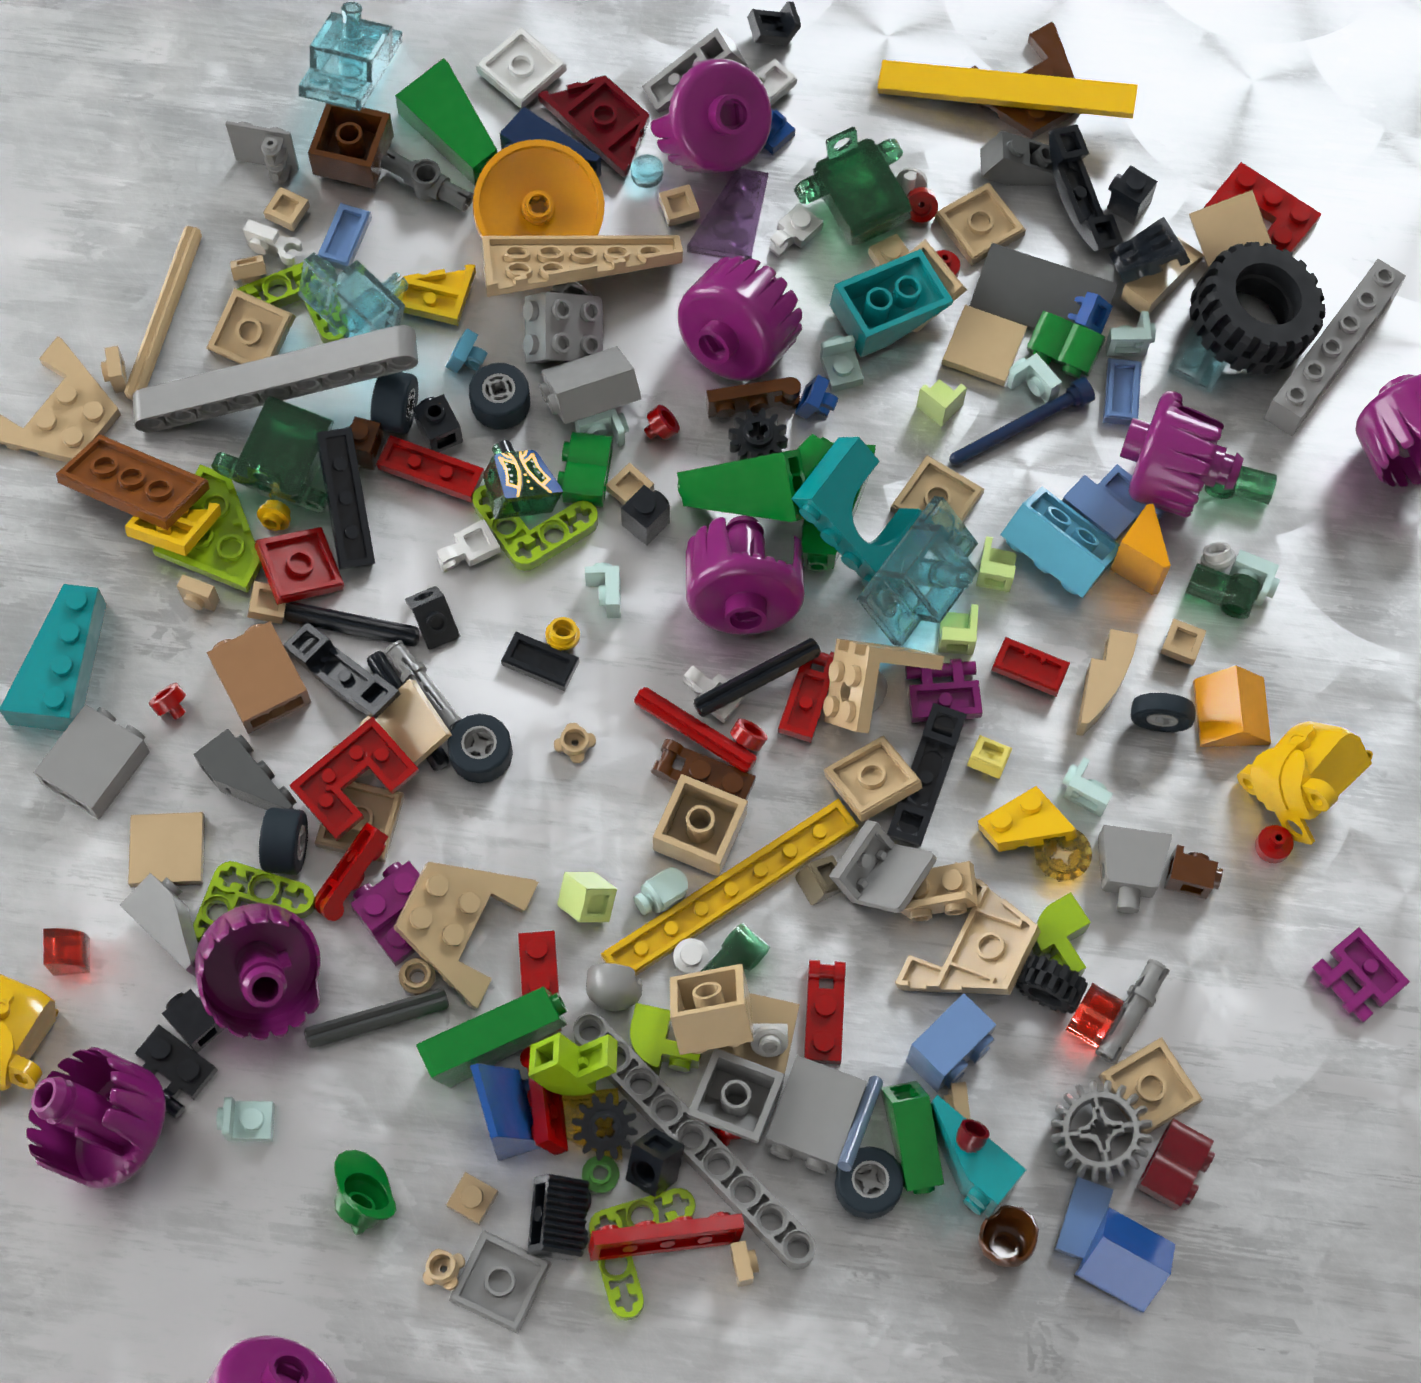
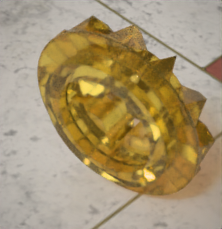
M1076 829L1077 838L1074 840L1066 841L1065 836L1043 839L1044 845L1035 846L1036 865L1040 867L1045 877L1050 876L1058 882L1064 880L1074 881L1087 871L1092 859V849L1084 834ZM1057 843L1063 851H1073L1068 857V865L1061 858L1051 859L1057 852Z

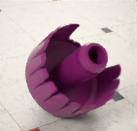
M722 58L697 61L693 64L695 66L689 69L675 86L673 95L670 98L669 113L650 123L651 131L654 136L662 138L657 141V145L663 153L670 154L668 155V160L672 164L682 166V169L686 171L716 173L737 170L756 158L767 142L772 124V108L769 95L759 77L739 62Z
M742 256L720 259L686 291L678 307V327L688 350L705 368L725 379L751 381L766 374L796 342L798 335L802 331V324L800 323L802 310L801 308L794 310L798 302L794 291L789 290L783 295L787 288V282L782 277L777 279L775 277L776 271L773 268L764 266L756 271L761 262L752 258L743 261L744 257Z
M1405 374L1387 382L1379 390L1378 395L1365 406L1356 421V436L1378 479L1388 486L1396 487V484L1400 487L1408 486L1406 476L1414 485L1421 484V374ZM1396 439L1410 455L1409 457L1404 458L1399 455L1400 449Z
M1167 391L1161 395L1151 423L1132 418L1119 457L1137 462L1128 491L1132 500L1145 505L1154 503V507L1181 517H1189L1192 515L1191 512H1193L1194 505L1198 503V495L1204 485L1214 487L1215 483L1224 485V490L1234 488L1244 458L1238 452L1235 456L1227 454V448L1217 445L1224 428L1221 421L1183 406V397L1180 393Z
M737 516L731 519L727 526L725 518H716L710 523L708 533L707 526H702L696 535L689 539L686 550V600L691 613L704 625L729 634H760L785 625L796 616L804 602V558L801 540L794 535V561L792 565H787L782 560L776 562L775 558L771 556L765 558L764 529L754 517Z
M264 903L239 906L216 919L202 936L197 947L194 962L197 988L205 1011L209 1016H213L214 1022L222 1029L228 1028L234 1036L239 1038H245L249 1033L255 1040H267L270 1031L275 1037L281 1038L287 1035L289 1025L293 1028L301 1027L307 1020V1013L312 1014L318 1009L320 1004L318 986L320 973L319 947L314 934L307 924L291 911Z
M91 1047L87 1050L81 1049L74 1052L72 1055L78 1059L69 1057L60 1061L57 1065L58 1068L69 1075L53 1070L46 1079L37 1085L32 1095V1108L29 1111L28 1119L42 1130L27 1128L26 1137L35 1144H29V1151L35 1158L37 1165L90 1188L108 1189L130 1179L140 1170L152 1154L162 1132L166 1101L160 1081L148 1069L110 1051Z
M266 1335L251 1337L233 1345L219 1360L207 1383H338L327 1363L308 1347L291 1339Z

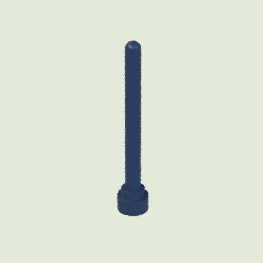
M1080 377L1071 382L1065 394L953 452L949 457L950 463L952 465H959L1071 405L1083 407L1095 400V393L1091 384L1085 377Z

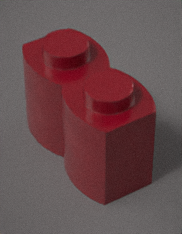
M1172 1119L1163 1132L1136 1188L1174 1210L1180 1208L1183 1203L1189 1206L1199 1188L1194 1183L1199 1170L1205 1173L1214 1159L1215 1153L1210 1150L1214 1140L1180 1121Z

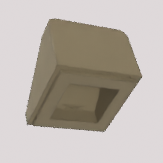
M833 855L807 863L795 876L796 881L811 905L818 904L841 892L829 877L837 865Z

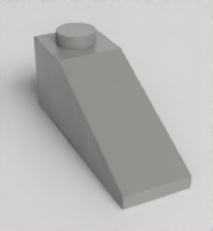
M716 28L644 84L642 88L655 110L662 112L669 108L671 104L670 98L673 95L675 86L679 83L682 76L695 66L693 65L695 62L722 58L739 62L747 66V63L733 40Z
M150 873L120 906L185 970L195 977L194 962L198 942L189 908L178 898L182 891L167 877L161 882Z

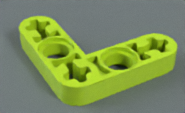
M301 262L238 288V290L260 300L262 299L259 296V292L263 291L265 302L278 308L302 299L323 343L350 336L347 320L322 269L314 262ZM310 274L314 281L308 283L304 279V275ZM291 279H294L295 285H297V288L294 290L292 288V284L290 281ZM280 284L287 288V291L282 296L275 297L269 294V290L274 285ZM324 298L330 301V306L325 310L319 311L312 307L317 299ZM332 318L335 328L339 329L338 335H333L332 332H329L326 320Z
M491 484L482 485L473 494V506L476 514L481 520H485L511 563L522 571H529L538 567L593 533L598 526V511L592 503L587 501L575 502L529 530L498 487ZM484 497H487L489 500L494 499L497 514L493 515V510L490 506L483 504L482 499ZM577 514L589 515V522L577 521ZM505 520L512 521L517 526L511 534H502L497 530V527ZM572 525L573 533H570L568 526ZM550 529H559L564 534L563 539L557 543L548 542L544 536ZM537 538L539 539L541 547L544 549L543 551H541L540 545L536 546ZM522 548L526 551L531 550L532 557L527 559L524 555L520 556L519 550Z
M224 862L215 870L193 923L197 942H200L206 932V928L202 926L205 924L209 927L214 922L208 918V911L215 904L226 905L228 911L239 907L241 902L248 904H271L285 908L302 919L313 913L315 895L311 888L304 883L273 873H267L238 862ZM233 872H236L240 881L248 883L247 893H244L246 890L244 885L237 882H232L230 887H227L223 877L231 876ZM265 881L273 883L275 891L272 896L261 899L255 895L258 884ZM283 887H286L284 890L286 895L293 898H298L300 893H304L307 904H300L297 909L294 908L290 899L282 897Z
M674 1188L663 1191L657 1197L650 1195L596 1212L590 1219V1236L592 1231L601 1226L600 1220L607 1218L609 1224L616 1223L619 1228L635 1226L631 1216L634 1210L639 1207L650 1209L654 1216L653 1221L660 1223L659 1210L655 1202L662 1201V1209L673 1205V1198L680 1197L681 1202H688L690 1205L685 1207L684 1215L682 1216L693 1217L696 1210L695 1199L688 1190ZM676 1211L664 1213V1217L667 1220L665 1222H672L675 1218L681 1217L678 1216ZM632 1256L624 1257L628 1265L624 1273L620 1275H612L606 1270V1260H597L613 1314L625 1321L638 1317L643 1310L644 1299ZM632 1277L634 1283H626L628 1295L630 1297H637L638 1301L633 1303L632 1311L626 1312L624 1307L616 1306V1302L621 1300L619 1286L611 1289L609 1284L622 1283Z

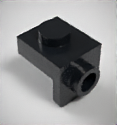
M787 1L780 12L752 9L747 16L754 43L787 46L801 28V20L795 3L792 1Z

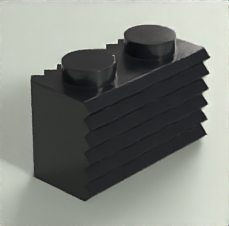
M553 1174L534 1177L527 1254L562 1260L583 1256V1251L588 1244L585 1218L592 1202L591 1193L588 1190L589 1181Z

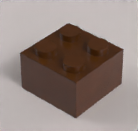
M327 99L308 151L313 175L375 189L382 170L380 166L381 160L384 155L387 156L386 152L389 150L394 137L390 113Z

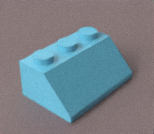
M1043 486L1022 503L1000 534L1006 539V543L1010 548L1019 553L1023 552L1033 560L1034 565L1040 571L1052 574L1061 581V585L1065 590L1075 595L1078 594L1082 598L1114 561L1120 546Z

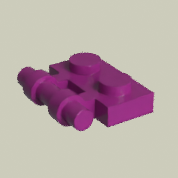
M961 658L950 659V663H943L942 670L905 666L906 680L920 679L921 684L909 685L908 687L911 723L927 722L933 703L967 714L966 719L981 718L983 711L979 680H964L965 675H976V662H962ZM951 677L952 682L933 683V678Z
M1360 927L1330 952L1339 964L1332 969L1322 958L1312 967L1322 978L1319 982L1326 989L1330 987L1345 1003L1342 1007L1349 1014L1353 1012L1362 1023L1374 1014L1364 1003L1369 997L1381 1008L1410 983ZM1347 972L1362 987L1356 994L1341 978Z

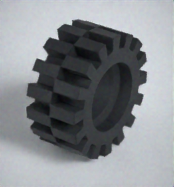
M1029 955L1015 986L1017 989H1020L1023 995H1028L1030 1000L1038 1001L1039 1005L1043 1007L1046 1005L1051 1010L1057 1011L1058 1009L1061 1013L1068 1012L1073 1014L1079 1006L1088 983L1085 982L1086 979L1079 976L1080 974L1077 971L1069 970L1070 967L1065 964L1062 966L1058 964V961L1054 959L1050 961L1045 956Z

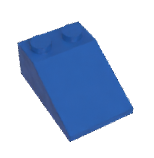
M478 1063L470 1065L490 1139L498 1161L540 1149L541 1147L535 1144L531 1133L533 1116L528 1103L529 1079L522 1080L519 1069Z

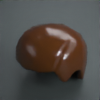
M1004 1205L992 1216L985 1218L980 1227L978 1244L984 1257L998 1267H1018L1025 1263L1034 1253L1039 1228L1034 1217L1022 1207Z

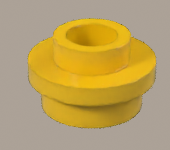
M271 499L259 507L257 517L265 528L277 531L285 530L290 525L291 511L283 502Z
M559 617L547 626L545 639L554 649L569 650L578 644L580 630L572 619Z

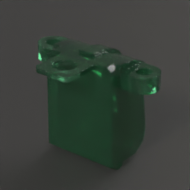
M850 127L826 139L827 157L816 163L815 168H813L814 175L803 179L794 188V192L801 204H809L820 198L824 200L849 245L865 243L900 226L911 217L910 211H912L910 201L889 165L898 161L903 155V150L898 141L891 138L879 144H875L872 139H864L858 142L855 127ZM850 138L842 147L834 148L838 141Z
M269 396L239 458L218 452L211 468L218 474L230 478L238 484L258 491L264 497L273 500L277 498L297 507H304L314 512L323 513L328 505L326 493L311 487L321 466L316 433L332 430L334 420Z

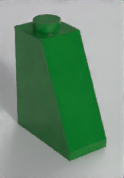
M917 1081L882 1087L881 1094L895 1157L903 1172V1186L907 1192L913 1191L914 1194L933 1192L935 1186L944 1185L930 1097Z

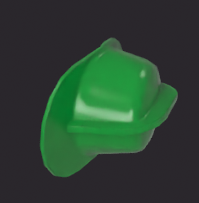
M346 1150L340 1153L334 1162V1173L338 1186L334 1201L335 1211L344 1222L351 1225L355 1235H360L366 1229L377 1225L381 1220L393 1217L396 1211V1204L385 1170L376 1159L358 1150Z

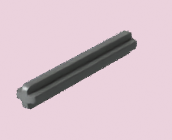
M439 988L306 1027L304 1034L308 1046L315 1048L447 1009L449 1002L445 990Z

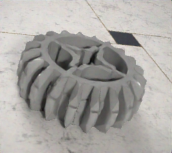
M1095 1080L1090 1081L1091 1093L1085 1094L1080 1084L1077 1085L1075 1088L1079 1098L1075 1100L1070 1094L1066 1093L1063 1097L1070 1107L1068 1109L1060 1105L1055 1107V1111L1063 1116L1064 1119L1051 1120L1052 1127L1062 1129V1133L1051 1135L1052 1142H1064L1065 1144L1055 1151L1056 1155L1061 1157L1069 1153L1071 1157L1064 1163L1065 1167L1070 1169L1076 1162L1079 1163L1080 1167L1077 1170V1176L1083 1178L1087 1169L1092 1170L1091 1180L1095 1183L1099 1180V1171H1106L1108 1183L1113 1182L1112 1170L1118 1169L1122 1178L1128 1177L1124 1165L1129 1163L1132 1168L1137 1170L1140 1164L1133 1157L1135 1153L1145 1158L1149 1154L1145 1148L1139 1146L1140 1142L1152 1143L1153 1140L1151 1135L1141 1133V1130L1152 1127L1151 1120H1139V1117L1148 1112L1147 1107L1140 1106L1134 1109L1132 1106L1138 1101L1139 1097L1134 1093L1125 1100L1123 1096L1126 1092V1086L1124 1085L1118 1087L1116 1094L1111 1093L1112 1082L1106 1080L1104 1083V1091H1098ZM1102 1101L1113 1103L1122 1108L1131 1121L1123 1122L1122 1120L1113 1121L1109 1119L1104 1113ZM1091 1103V1121L1085 1126L1070 1130L1076 1113ZM1097 1113L1101 1114L1104 1126L1112 1128V1134H1107L1108 1139L1105 1140L1106 1150H1103L1102 1142L1099 1141L1098 1135H1091V1129H1096L1095 1124L1098 1123ZM1134 1132L1132 1142L1126 1152L1112 1160V1141L1119 1136H1124L1126 1133ZM1081 1140V1142L1094 1143L1099 1149L1101 1162L1090 1160L1081 1155L1072 1142Z

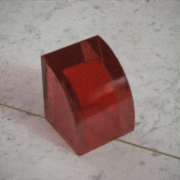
M43 929V965L53 976L90 973V937L84 932L73 929Z
M1092 983L1065 1030L1098 1049L1125 1001Z

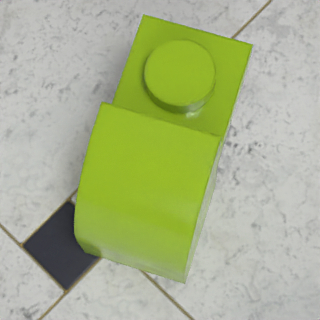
M1071 892L1054 901L1042 911L1036 923L1041 932L1032 950L1034 955L1038 957L1050 954V961L1054 959L1062 966L1065 964L1070 967L1069 970L1077 971L1080 974L1079 976H1082L1086 966L1070 941L1084 934L1091 922Z
M636 1003L630 1026L631 1049L658 1076L662 1062L669 1063V1068L681 1072H689L690 1068L699 1069L702 1053L680 1055L677 1042L668 1040L671 1026L670 1010Z
M559 1032L530 1045L528 1077L545 1089L557 1094L567 1096L592 1094L596 1092L597 1080L617 1072L618 1041L610 1034L577 1046Z

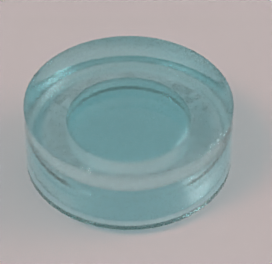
M650 154L640 155L635 158L631 164V178L633 182L642 188L657 186L663 178V164L660 159Z

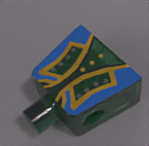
M509 440L497 442L492 447L494 455L491 457L483 476L495 520L551 513L560 499L563 490L539 454L534 450L515 452Z

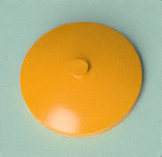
M540 139L525 140L502 149L484 166L474 189L473 216L481 238L482 236L598 235L604 218V194L595 171L576 151L554 141Z

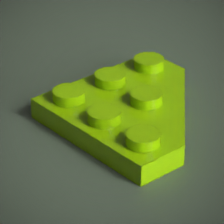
M200 464L195 475L207 479L210 489L189 510L208 509L209 503H218L221 508V516L187 556L157 546L153 548V552L157 557L248 593L262 568L255 549L252 532L231 476Z

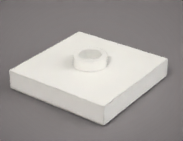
M520 27L476 65V70L489 83L522 109L567 71V67L561 59Z

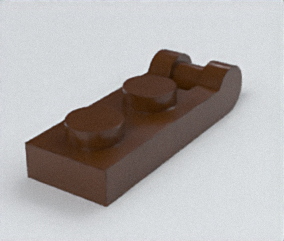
M786 377L707 390L706 410L708 418H729L736 413L746 412L748 409L753 413H759L762 408L767 410L768 408L778 406L786 410H794L800 402L801 383L797 378Z
M665 739L660 749L663 752L660 760L654 762L651 769L653 775L675 785L681 774L745 800L748 799L756 781L755 775L743 773L735 767L685 748L680 743L671 739ZM675 759L684 762L681 771L672 767Z

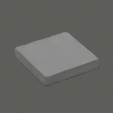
M483 1230L459 1277V1284L453 1290L449 1301L518 1334L552 1263L539 1256L529 1255L527 1250Z

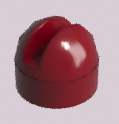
M964 1119L957 1130L956 1141L961 1150L967 1153H974L985 1146L990 1132L982 1123L972 1119Z

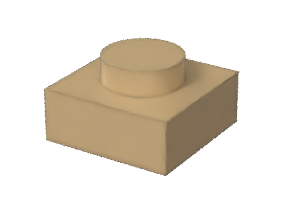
M690 184L659 193V202L669 227L700 218V210Z
M279 187L263 212L265 219L294 232L309 209L310 204L308 199Z
M897 233L870 246L868 250V255L877 267L909 253V250Z
M263 254L230 261L234 281L241 280L242 283H251L261 279V275L267 274Z
M118 346L105 348L106 361L101 362L104 381L111 382L115 393L124 392L127 384L124 359Z
M628 463L606 484V491L624 505L643 485L653 491L654 483L631 463Z
M182 574L177 588L183 602L196 610L206 608L215 611L220 601L215 587Z
M254 581L247 617L282 624L286 603L277 605L270 585Z
M1173 619L1160 654L1193 666L1206 630Z
M966 1082L951 1083L948 1095H943L942 1099L963 1117L971 1119Z
M465 1172L446 1206L480 1226L499 1192Z
M746 1241L730 1244V1253L738 1287L753 1284V1273L759 1272L755 1250H747Z

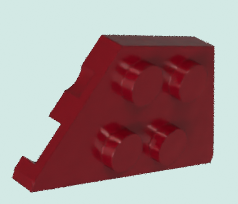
M606 75L592 78L585 83L576 82L566 85L567 90L549 94L548 90L538 94L539 102L619 175L623 178L627 176L649 125V113Z

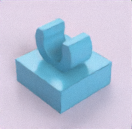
M469 329L464 331L445 366L446 368L457 373L465 364L470 369L478 371L488 354L485 350L473 346L478 334Z

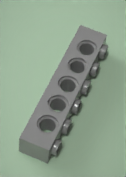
M1379 258L1375 261L1273 398L1264 419L1289 435H1294L1395 298L1406 277L1405 274Z

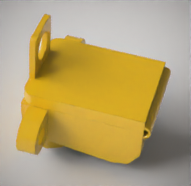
M1312 721L1301 722L1293 726L1274 748L1267 749L1256 756L1253 764H1248L1237 774L1239 784L1248 793L1256 795L1258 801L1264 803L1267 810L1275 812L1281 826L1291 833L1293 841L1312 845L1315 839L1305 819H1313L1322 811H1327L1338 801V796L1372 764L1373 754L1372 751L1365 749L1359 736L1343 727ZM1288 820L1297 824L1301 829L1302 834H1299L1296 831H1294L1290 826Z
M0 974V1091L9 1089L12 1084L25 1089H33L42 1077L43 1072L36 1063L29 1059L55 1023L59 1010L55 1008V1001L42 991Z

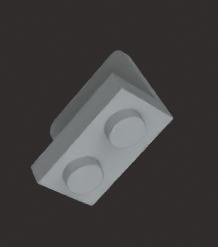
M541 292L525 296L523 317L525 319V337L523 340L525 363L570 362L603 351V301L599 296Z
M867 820L829 877L851 903L900 913L910 903L937 859L931 851L895 844L877 822Z

